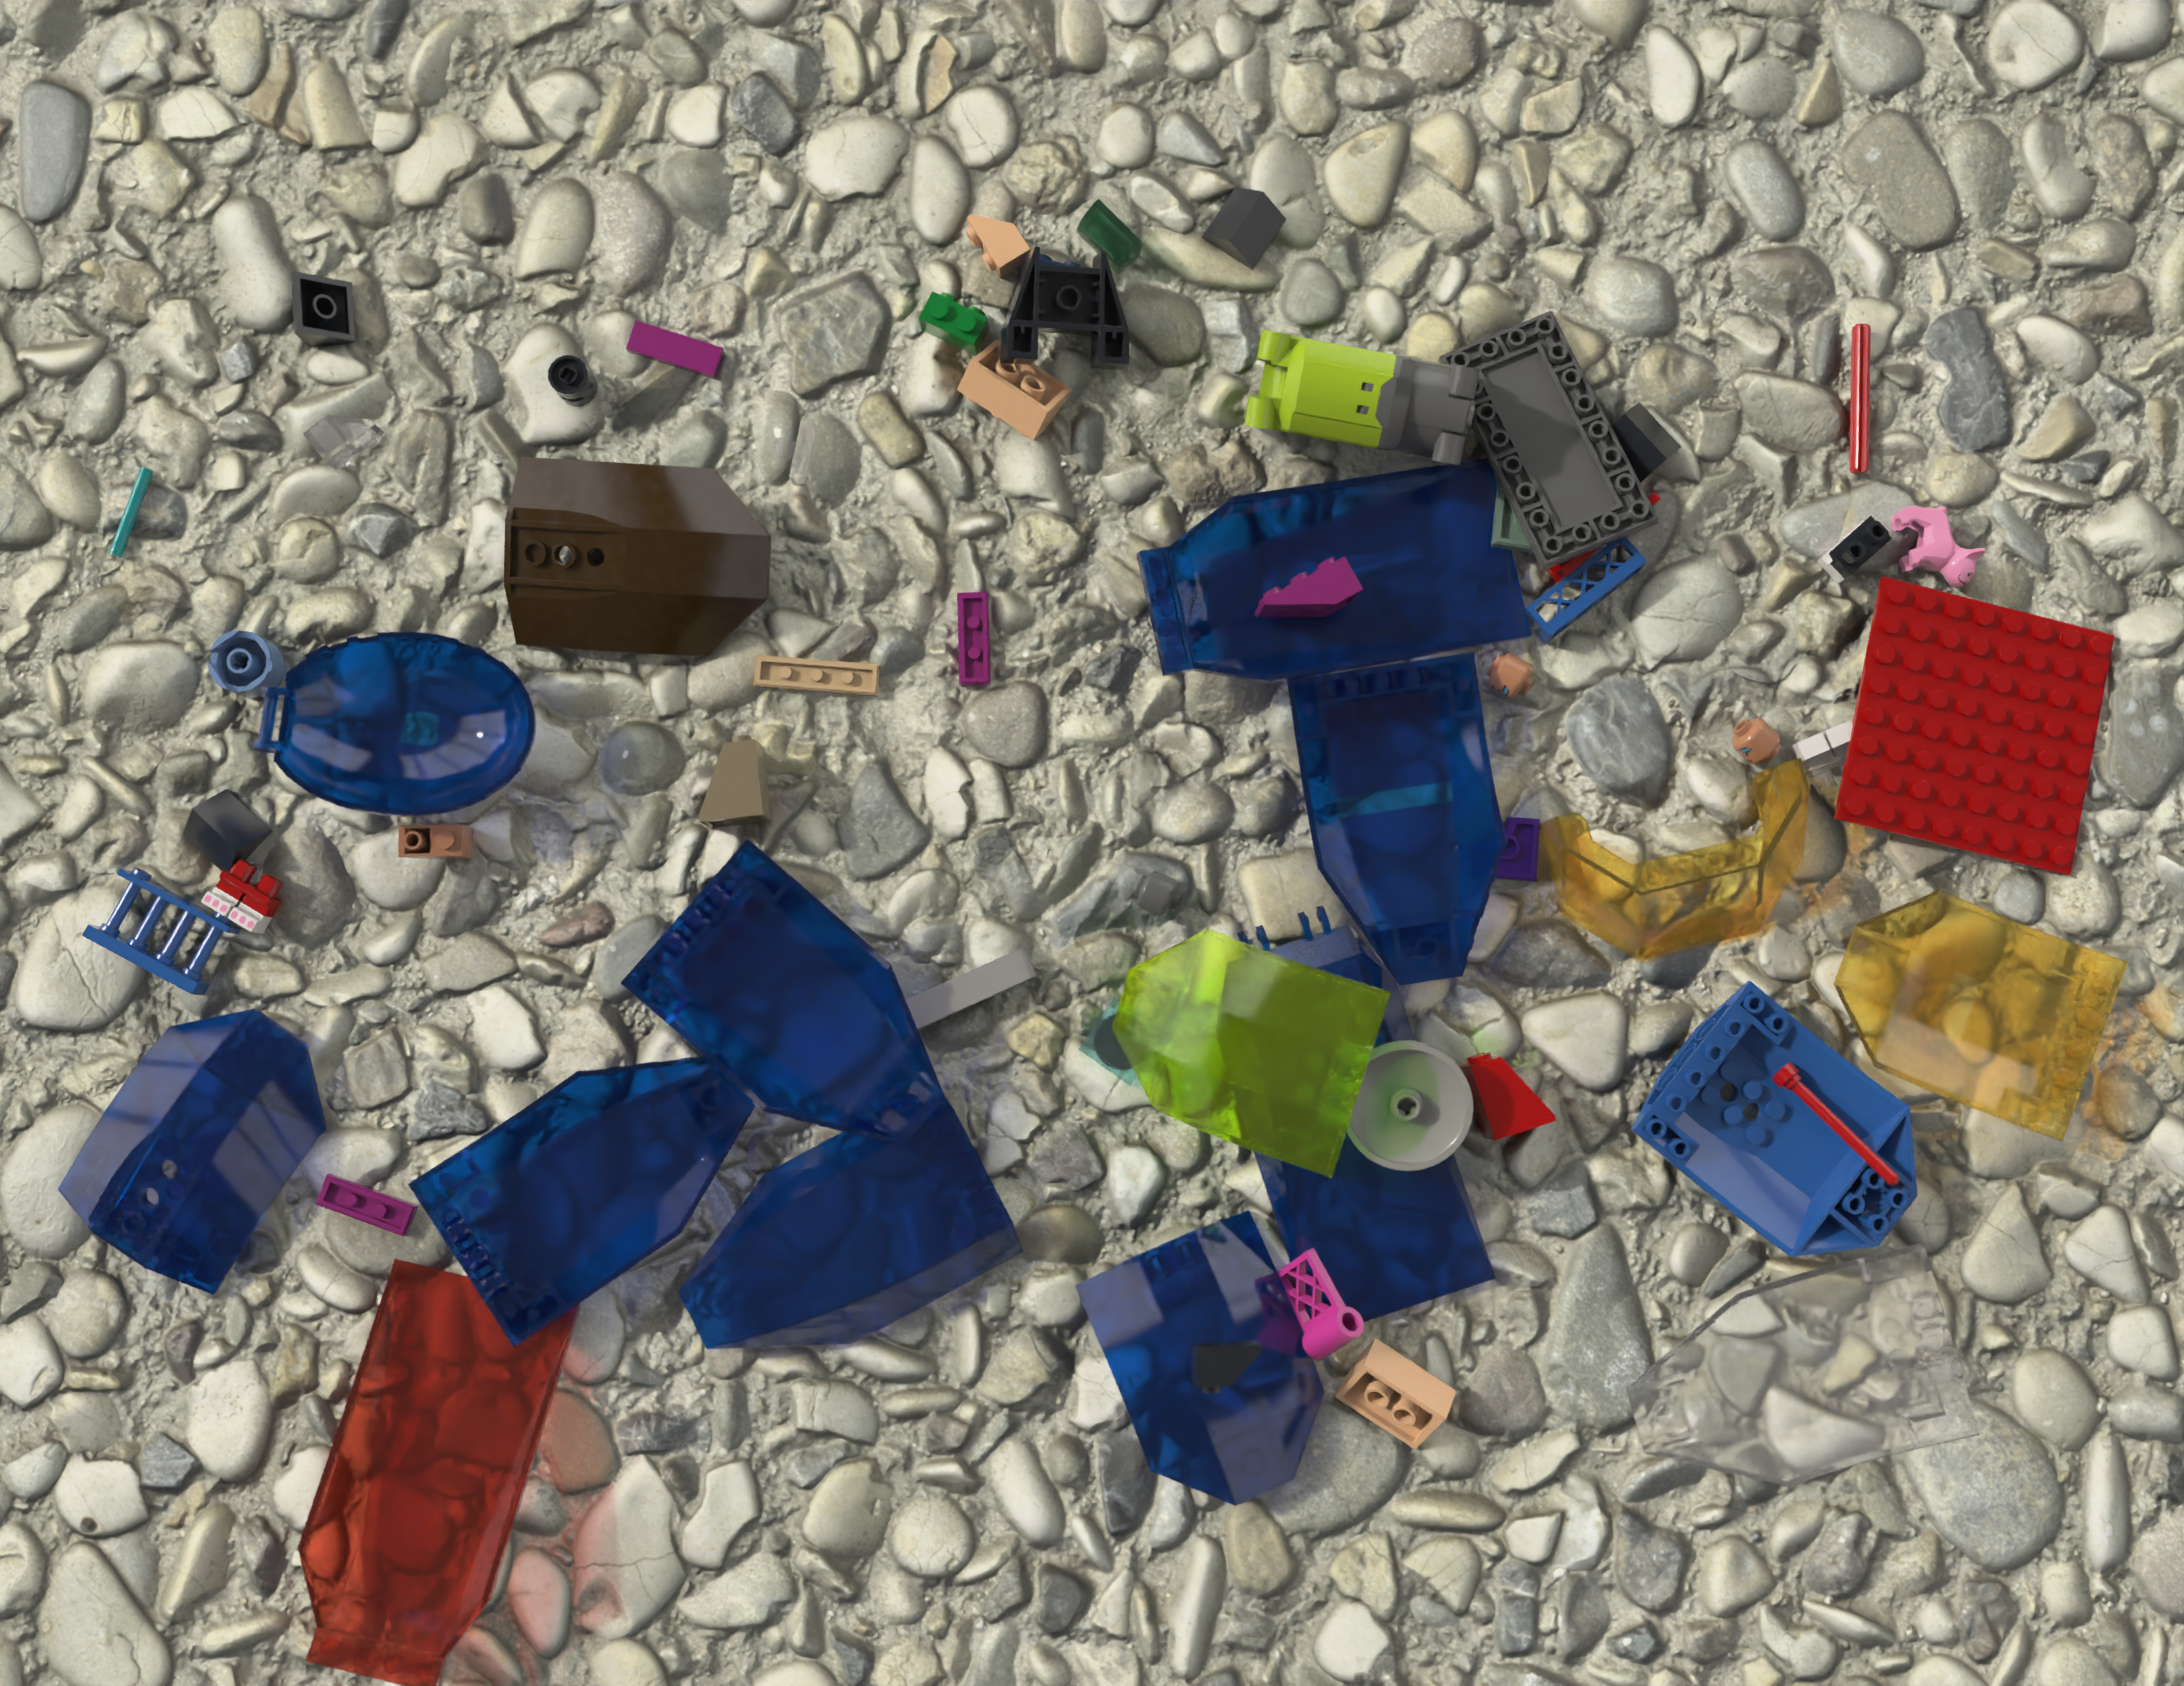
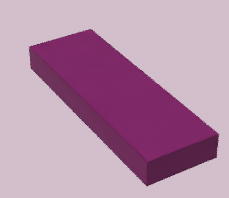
M637 320L634 323L626 346V350L630 353L712 379L716 377L724 353L722 347Z
M988 592L957 593L959 685H991Z
M333 1174L326 1175L316 1201V1205L401 1236L408 1235L419 1206Z

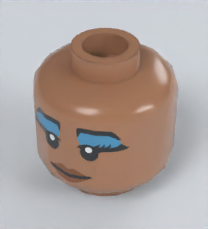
M1508 653L1505 656L1500 654L1486 674L1490 677L1488 681L1490 687L1508 699H1514L1519 694L1526 696L1535 683L1531 679L1533 667L1513 653Z
M1755 718L1750 721L1744 719L1733 730L1735 735L1732 739V746L1748 763L1765 764L1772 760L1780 750L1778 746L1780 743L1778 733L1761 718Z

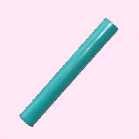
M140 467L109 554L122 558L153 471Z

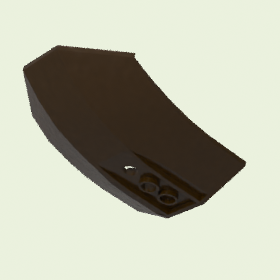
M521 457L505 518L504 587L516 645L643 654L708 656L769 599L771 535L715 469ZM565 546L572 552V559L568 564L563 563L560 559V551ZM594 548H599L604 553V562L598 567L594 566L589 559L590 552Z

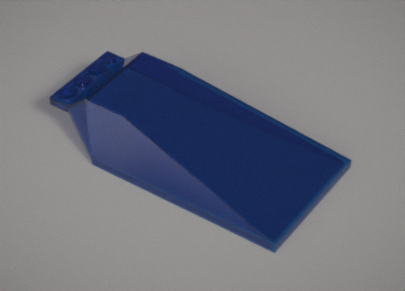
M1487 458L1460 462V465L1444 464L1232 496L1169 547L1139 551L1136 556L1163 676L1196 671L1264 683H1275L1526 639L1532 636L1512 550L1491 547L1497 486L1493 470ZM1345 556L1363 588L1353 603L1327 617L1256 618L1254 614L1260 605L1258 602L1263 599V594L1277 586L1281 590L1285 589L1291 584V579L1303 572L1311 575L1318 569L1317 566L1331 557H1334L1337 561Z

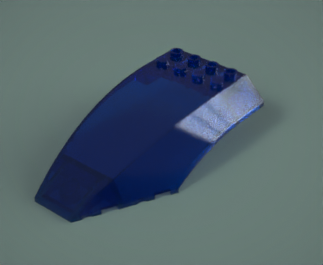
M1474 652L1286 680L1303 794L1318 870L1398 985L1463 976L1469 951L1472 950L1475 941L1474 936L1480 918L1483 917L1490 896V888L1495 881L1496 871L1503 850L1505 851L1508 842L1503 828L1491 770Z
M749 839L743 843L621 981L624 987L727 1076L762 1112L777 1114L903 1147L946 1098L891 964Z
M721 1054L640 1063L630 1066H615L589 1071H575L570 1077L520 1112L408 1185L513 1347H516L683 1232L753 1112L755 1105Z
M934 1083L766 1172L687 1278L678 1293L706 1349L852 1344L1022 1253L1023 1249L1014 1224L954 1108L938 1085Z

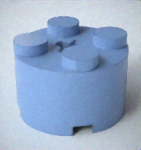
M248 631L228 632L218 638L211 648L210 662L208 661L211 677L220 687L249 699L265 696L272 692L286 675L284 659L280 650L271 641Z

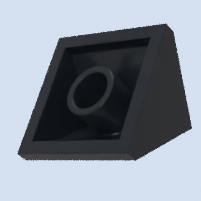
M1235 187L1203 234L1202 239L1251 270H1254L1286 222V218L1263 191Z
M296 271L291 272L294 333L309 347L354 343L356 339L352 282Z
M1640 402L1625 412L1611 426L1640 483L1681 447Z
M225 789L191 809L183 836L221 871H230L239 859L246 860L273 831L231 791Z

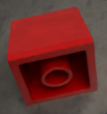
M1482 1052L1467 1057L1468 1063L1460 1066L1469 1083L1473 1107L1484 1138L1496 1141L1556 1121L1552 1111L1501 1056H1491L1490 1052Z

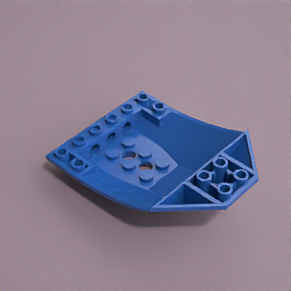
M1747 981L1694 1030L1658 1076L1631 1128L1635 1134L1706 1193L1790 1257L1877 1247L1918 1196L1910 1105L1902 1102L1848 1062L1798 1022L1752 981ZM1791 1062L1800 1071L1798 1074L1802 1077L1801 1082L1899 1176V1182L1896 1185H1889L1792 1090L1781 1089L1772 1080L1773 1076L1787 1063ZM1730 1083L1733 1087V1095L1730 1099L1724 1101L1721 1098L1720 1090L1723 1085ZM1749 1103H1755L1759 1108V1115L1753 1121H1748L1744 1117V1108Z

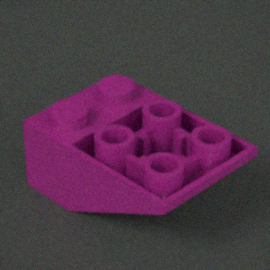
M1345 556L1337 561L1334 557H1331L1317 566L1318 569L1311 575L1303 572L1291 579V584L1285 589L1281 590L1277 586L1263 594V599L1258 602L1260 605L1254 614L1256 618L1327 617L1353 603L1363 588Z

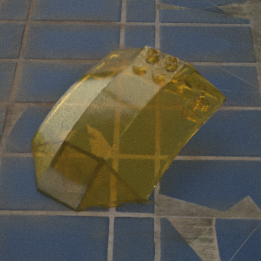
M1939 889L1870 920L1856 924L1833 985L1874 1067L1973 1109L2062 1142L2128 962L2015 922Z

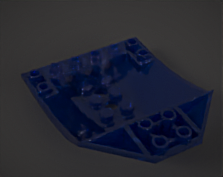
M256 1008L170 1026L145 1054L109 1104L67 1172L58 1191L93 1234L148 1270L214 1295L273 1201L322 1133L327 1130L307 1042ZM166 1160L173 1161L177 1166L178 1171L174 1178L166 1176L163 1172L162 1167ZM149 1188L157 1192V1204L149 1201L147 1196Z

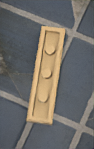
M756 655L753 686L878 697L881 666L880 664Z

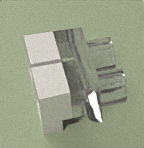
M1851 720L1787 747L1792 758L1796 757L1802 769L1803 779L1810 778L1818 793L1837 786L1831 769L1839 767L1841 774L1843 773L1853 727Z

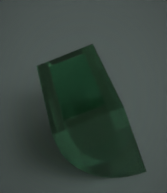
M1098 199L1082 217L1077 227V233L1097 253L1106 251L1109 265L1120 275L1141 255L1142 241Z

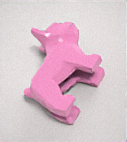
M1916 505L1906 507L1898 511L1897 514H1894L1891 518L1894 532L1909 528L1919 533L1916 549L1908 551L1907 556L1899 559L1901 573H1907L1913 570V568H1922L1927 571L1940 572L1951 587L1957 588L1969 584V580L1975 574L1976 561L1985 553V548L1964 549L1955 543L1948 517L1945 514L1947 511L1946 507L1943 506L1935 509Z

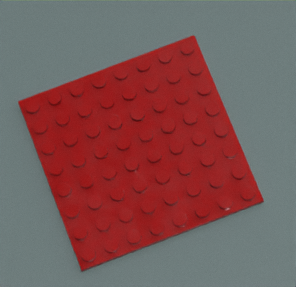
M1884 576L1881 577L1834 819L2058 874L2071 875L2115 635Z

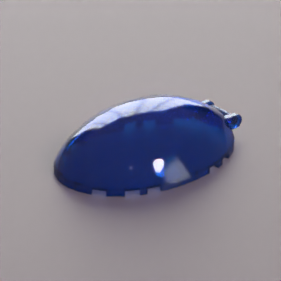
M382 632L377 633L378 636L359 638L358 636L348 637L345 642L330 647L324 645L304 655L305 659L286 673V687H262L261 696L264 697L259 738L254 740L253 749L264 753H274L273 761L289 779L307 792L334 805L360 812L409 817L438 815L469 807L487 799L506 786L517 775L531 753L535 740L536 716L531 697L519 677L503 661L500 662L489 655L486 650L478 646L475 648L464 644L459 639L438 634ZM278 700H283L278 741L272 740L277 703Z

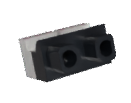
M1870 516L1865 521L1857 524L1817 562L1837 583H1840L1859 569L1888 543L1892 537L1879 521Z

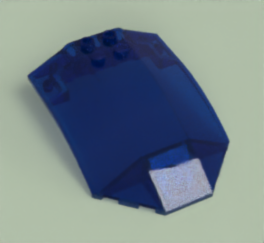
M1249 1210L1161 1244L1075 1285L1121 1394L1151 1472L1223 1500L1233 1506H1237L1294 1480L1325 1392L1313 1358L1308 1356L1303 1348L1302 1338L1304 1334ZM1255 1340L1262 1344V1352L1231 1387H1221V1392L1202 1393L1201 1388H1197L1192 1384L1191 1343Z

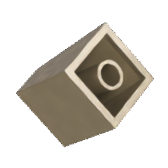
M750 735L732 737V742L723 743L699 814L700 823L709 828L772 821L765 749L756 739L751 740Z

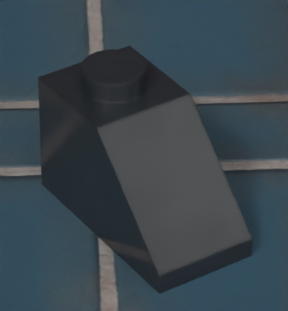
M1255 1340L1191 1343L1192 1384L1197 1388H1201L1202 1393L1221 1392V1387H1231L1262 1352V1344Z

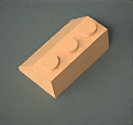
M996 339L969 362L957 391L964 394L969 401L979 404L991 412L995 418L1003 420L1014 427L1021 435L1029 437L1034 441L1048 427L1070 395L1072 388L1034 363L1031 365L1000 363L1001 342Z
M1374 1338L1359 1355L1334 1397L1413 1449H1416L1446 1420L1456 1390L1388 1345Z

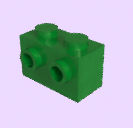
M932 291L919 316L922 331L974 356L977 355L989 331L988 318L985 317L986 314L982 310L974 306H969L968 308L958 304V300L955 297L944 292L940 295Z

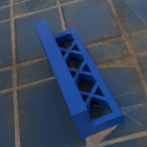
M1627 537L1606 545L1525 608V612L1540 628L1538 636L1547 644L1639 573L1647 560ZM1619 545L1631 556L1625 563L1610 562L1611 551ZM1606 556V561H1599ZM1591 566L1605 567L1604 579L1600 582L1586 581L1587 570ZM1610 568H1615V569H1616V570H1614L1612 573L1609 574ZM1582 574V580H1576ZM1567 585L1581 586L1580 597L1575 601L1562 599L1563 588ZM1585 587H1592L1585 593ZM1558 593V599L1551 598ZM1543 603L1557 605L1556 616L1547 623L1536 611ZM1561 605L1568 606L1561 611Z

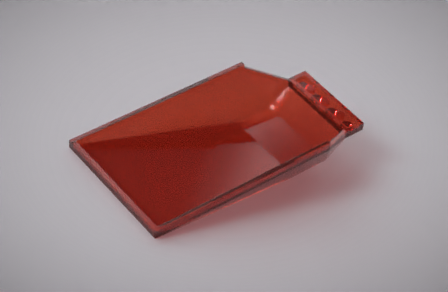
M394 1260L297 1548L317 1626L306 1662L403 1686H439L448 1656L492 1599L581 1309L580 1304L403 1260Z

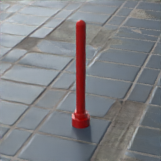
M1791 1062L1787 1063L1773 1076L1772 1080L1781 1089L1792 1090L1889 1185H1896L1899 1182V1176L1801 1082L1802 1077L1798 1074L1800 1071Z

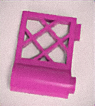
M1314 1248L1307 1250L1274 1274L1276 1279L1275 1285L1283 1299H1287L1305 1332L1302 1338V1345L1308 1356L1315 1360H1323L1362 1334L1364 1322L1361 1315L1355 1309L1345 1306ZM1306 1261L1309 1262L1313 1270V1277L1306 1274ZM1288 1274L1296 1278V1289L1290 1283L1287 1277ZM1306 1283L1313 1286V1297L1305 1294ZM1322 1292L1326 1293L1332 1306L1322 1303ZM1305 1303L1312 1307V1319H1310L1305 1310Z

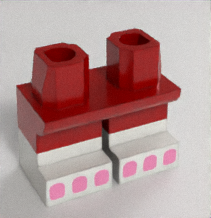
M239 859L230 871H221L219 882L212 892L208 891L201 902L252 933L263 934L281 903V900L276 897L283 882L269 874H264L258 885H254L250 880L258 868L246 860Z

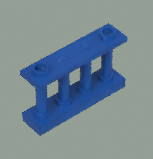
M136 867L132 871L119 869L117 875L130 881L107 923H102L101 926L87 925L82 936L192 995H205L210 983L201 979L203 974L200 972L223 931L239 934L241 928L232 924L233 921L217 911L213 914L151 881L152 875ZM141 888L157 895L134 938L130 937L127 940L119 935L121 932L119 927ZM170 902L185 911L162 952H157L155 955L146 950L148 947L146 942ZM198 917L212 926L189 967L185 966L184 969H181L174 965L175 959L173 957L195 918Z

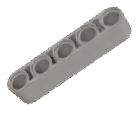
M1025 947L897 1003L885 1009L884 1012L896 1039H899L1033 979L1037 974Z

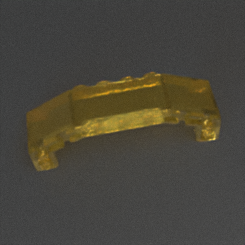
M1798 758L1783 762L1774 768L1763 770L1753 777L1751 789L1761 822L1753 836L1630 864L1592 840L1588 822L1579 814H1565L1541 823L1540 835L1561 915L1584 927L1591 934L1606 943L1612 944L1627 953L1628 956L1636 961L1760 932L1804 857L1810 788L1802 759Z

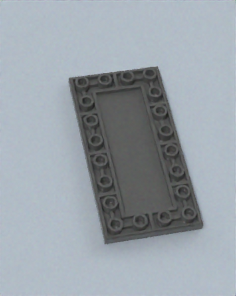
M1552 310L1439 356V363L1454 364L1480 369L1474 398L1475 407L1471 428L1542 571L1658 523L1659 518Z

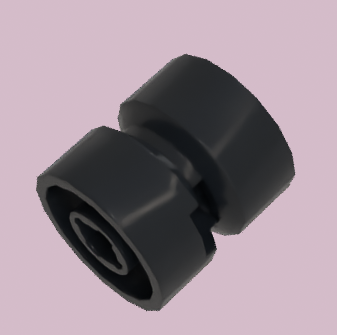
M563 355L551 363L548 370L549 383L566 404L574 407L584 406L594 399L597 392L596 379L580 358L573 355Z

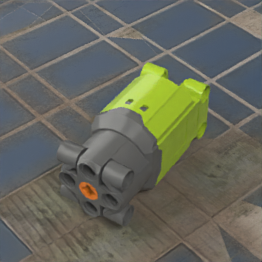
M1261 331L1256 360L1265 361L1259 396L1249 394L1244 419L1246 426L1284 431L1380 450L1429 457L1438 462L1460 465L1466 435L1469 434L1473 419L1474 398L1480 369L1425 361L1291 336V334L1275 331Z

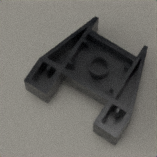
M1035 246L1027 256L1001 330L1000 363L1023 365L1034 363L1038 359V332L1091 335V368L1121 370L1129 365L1130 333L1106 251H1100L1093 258V268L1040 264V247Z

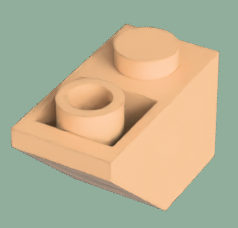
M973 214L967 217L968 229L965 232L974 247L979 245L984 253L982 259L990 272L995 270L998 276L1002 278L1024 264L1026 255L1031 251L1015 224Z

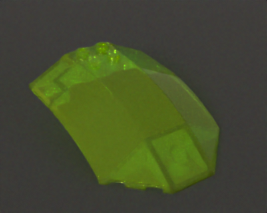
M1207 928L1129 969L1112 1030L1153 1108L1233 1144L1332 1177L1391 992L1293 961Z

